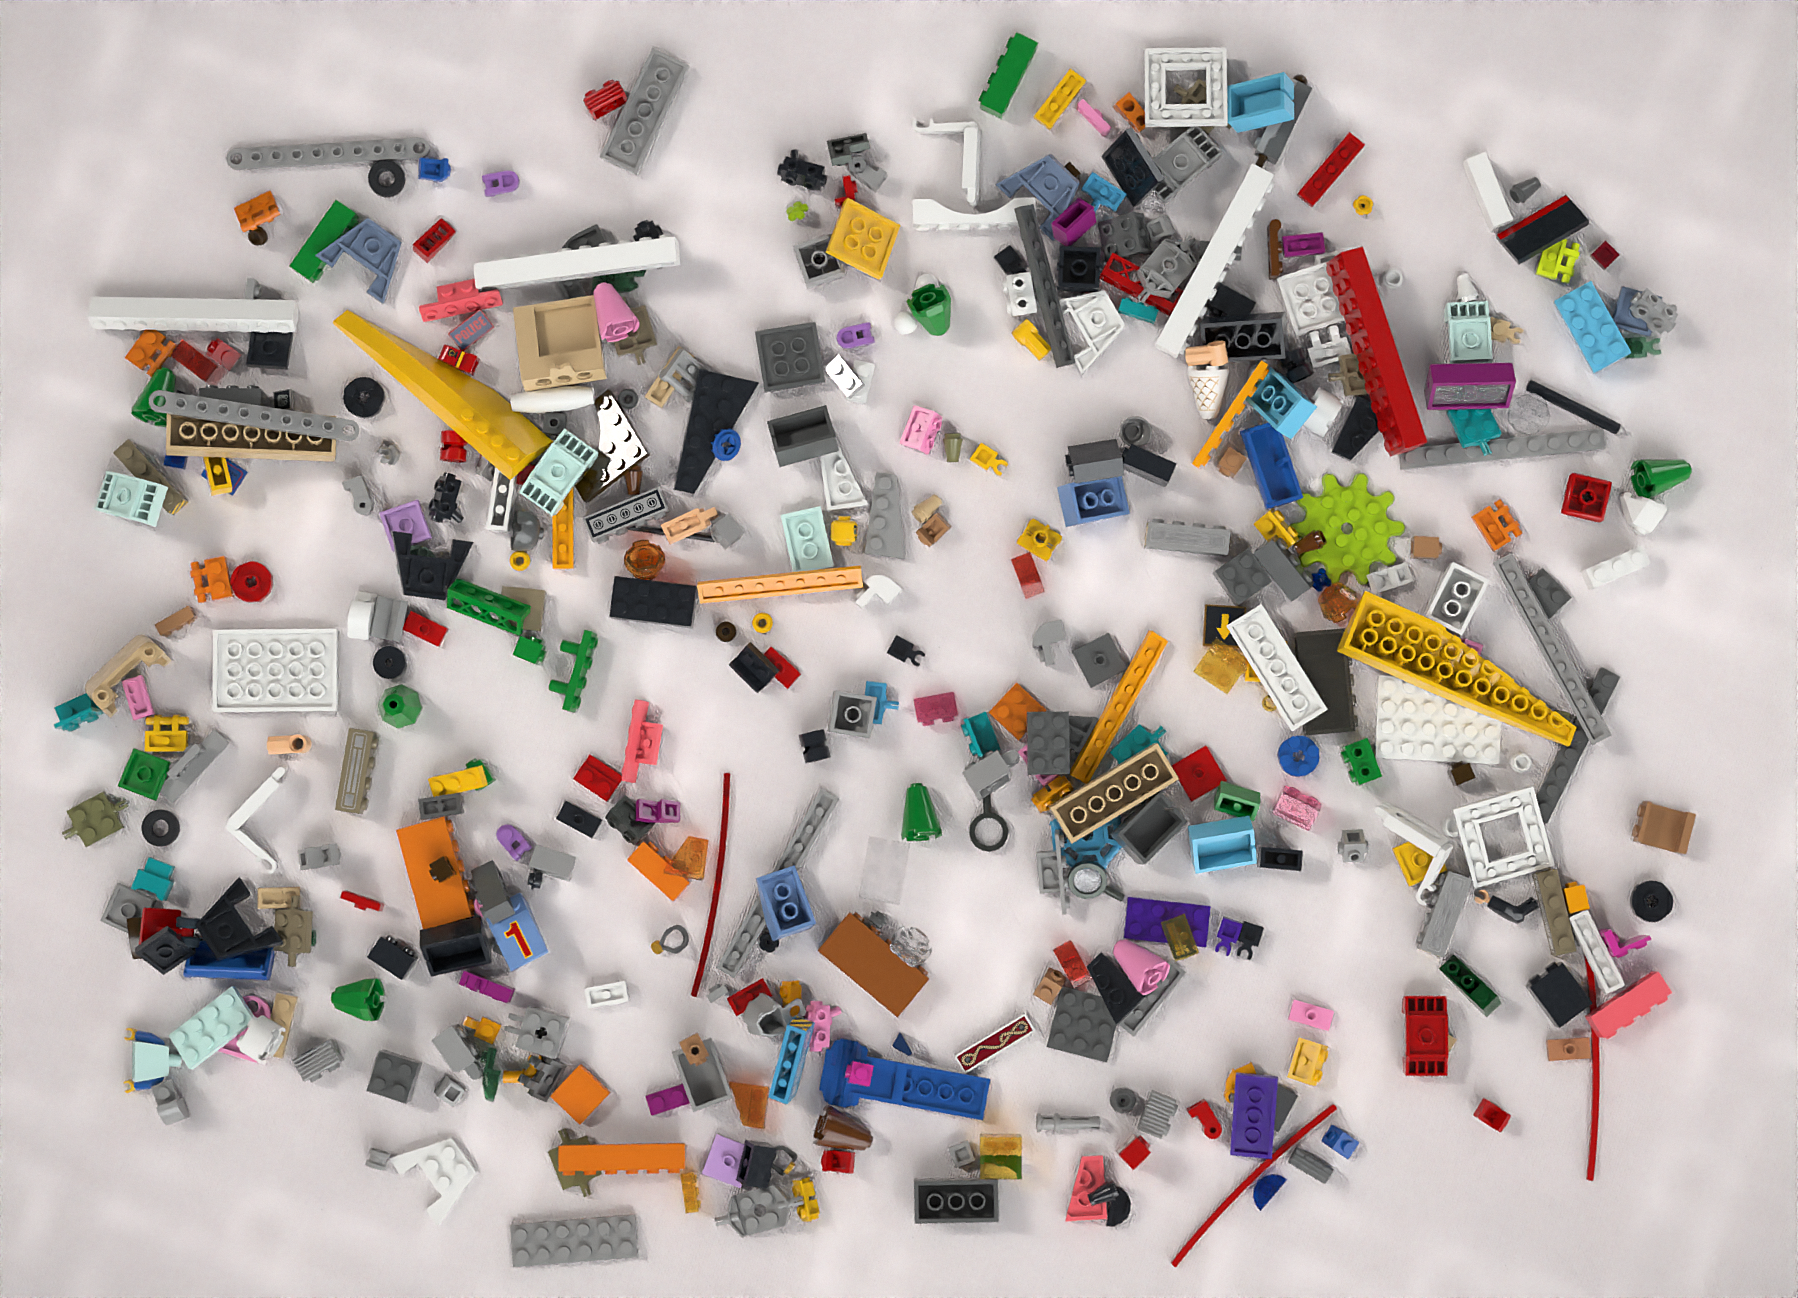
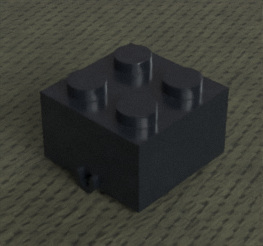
M1060 246L1057 262V291L1098 292L1100 273H1102V264H1100L1101 248Z

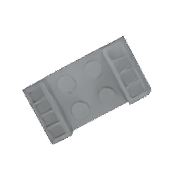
M1200 126L1189 128L1152 159L1164 177V180L1153 191L1165 205L1176 197L1177 193L1204 169L1210 168L1223 154Z

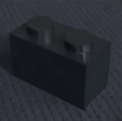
M1220 283L1213 300L1210 301L1207 308L1210 309L1209 312L1214 316L1251 314L1257 302Z
M1258 847L1257 867L1301 871L1303 850Z
M390 935L387 937L380 936L367 958L400 980H404L418 960L414 956L416 952L407 946L402 948L397 945L399 941Z
M745 1140L736 1181L744 1186L767 1189L768 1182L771 1179L772 1165L776 1159V1148L766 1142Z

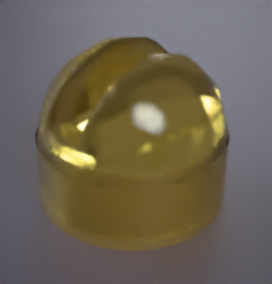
M1270 695L1265 696L1262 700L1263 708L1269 712L1276 710V705L1272 707L1266 700L1270 698L1273 702Z

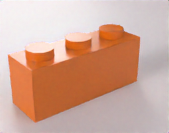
M643 841L627 861L668 898L675 901L691 883L688 880L690 876L682 869L677 871L672 866L674 862L668 856L662 857L658 854L659 848L651 841L648 844Z

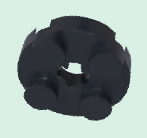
M359 377L352 380L344 388L343 400L345 407L356 417L372 418L382 410L381 408L386 399L385 392L382 386L374 379ZM364 392L366 395L367 393L370 395L366 403L359 401L361 394Z
M1650 880L1644 881L1634 887L1630 896V906L1633 914L1641 920L1658 922L1671 912L1673 896L1663 883ZM1650 895H1653V899L1657 900L1656 905L1653 904L1654 907H1649V904L1646 902Z

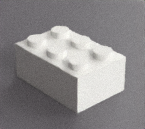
M1451 562L1448 564L1423 616L1442 624L1452 635L1462 636L1490 580L1455 562Z

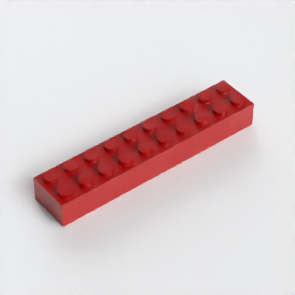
M1362 246L1340 252L1326 263V270L1328 276L1332 279L1333 292L1338 298L1339 310L1346 322V332L1352 340V350L1358 358V368L1360 373L1363 374L1365 389L1372 401L1371 408L1376 413L1378 419V429L1383 434L1385 450L1389 453L1390 457L1412 451L1427 443V439L1364 248Z

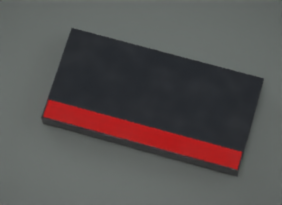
M1564 195L1498 233L1496 238L1517 264L1520 265L1588 226L1589 220L1570 198Z

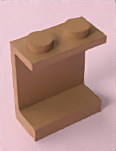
M1643 801L1637 810L1638 823L1634 825L1632 830L1633 842L1678 854H1686L1696 814L1652 804L1650 801Z

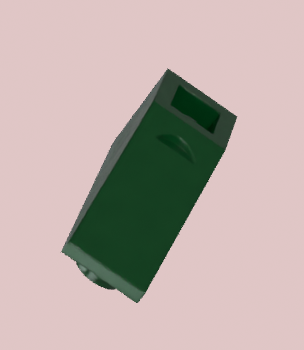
M1454 954L1439 968L1484 1016L1488 1017L1501 1004L1498 995Z

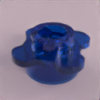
M1320 568L1317 573L1311 574L1314 581L1312 587L1316 591L1321 592L1324 587L1331 586V579L1328 578L1324 568Z

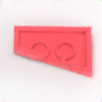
M1103 1155L1081 1156L1065 1222L1107 1219L1106 1202L1092 1206L1087 1194L1092 1193L1105 1183Z

